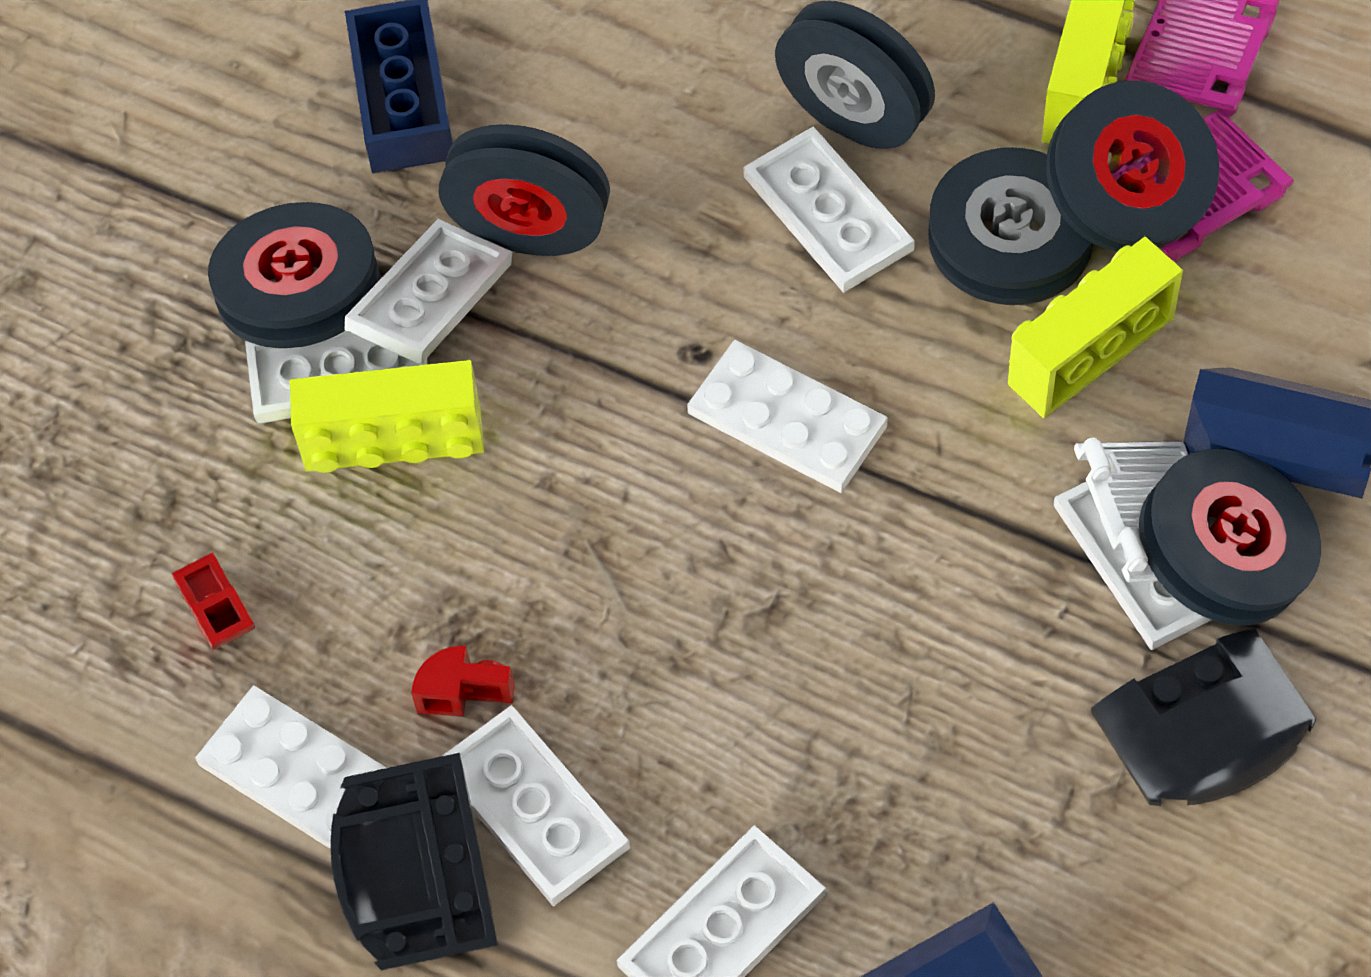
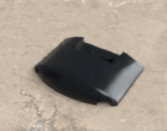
M1256 629L1244 630L1219 637L1216 644L1138 682L1135 678L1130 680L1091 707V713L1148 804L1153 806H1161V798L1187 800V805L1201 804L1236 794L1253 786L1285 764L1297 752V746L1302 741L1306 731L1309 730L1311 733L1316 723V718Z
M460 753L344 777L340 788L345 789L336 814L333 813L331 824L330 849L333 879L346 921L356 940L360 941L362 946L377 960L373 963L381 971L498 946L491 901L488 894L471 800Z

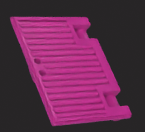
M1159 0L1124 81L1134 80L1154 83L1177 93L1186 101L1218 108L1226 116H1232L1237 112L1246 90V82L1262 43L1269 34L1280 0ZM1247 5L1259 7L1257 18L1243 15ZM1216 80L1228 82V89L1225 94L1212 91Z
M1220 109L1203 118L1211 131L1218 152L1219 180L1216 193L1207 212L1201 220L1188 230L1186 235L1161 247L1164 253L1174 261L1200 247L1202 242H1204V237L1249 210L1260 211L1284 197L1286 189L1294 183V180ZM1147 155L1139 163L1132 166L1124 165L1112 176L1117 180L1127 171L1134 168L1140 170L1153 159L1150 155ZM1156 171V173H1155V175H1154V180H1155V182H1156V177H1157V171ZM1263 173L1270 180V185L1259 191L1249 180Z

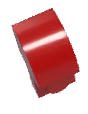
M213 552L171 573L199 629L213 651L255 629L251 617Z
M452 646L431 655L420 666L413 681L411 695L417 714L464 717L466 700L513 704L515 684L511 666H504L493 660H482L477 664L470 663L466 646Z

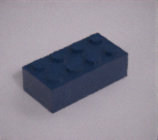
M405 0L346 10L345 17L364 141L372 174L446 161L453 141L428 0Z

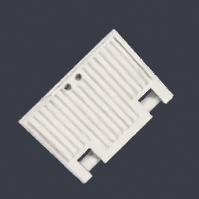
M1089 438L1084 443H1076L1074 451L1077 459L1088 460L1092 469L1086 477V481L1113 550H1124L1128 559L1122 568L1125 580L1128 582L1158 581L1154 572L1151 571L1150 566L1147 564L1148 558L1139 537V517L1143 503L1155 485L1173 464L1189 455L1184 443H1101L1097 438ZM1207 517L1209 528L1216 521L1215 517Z

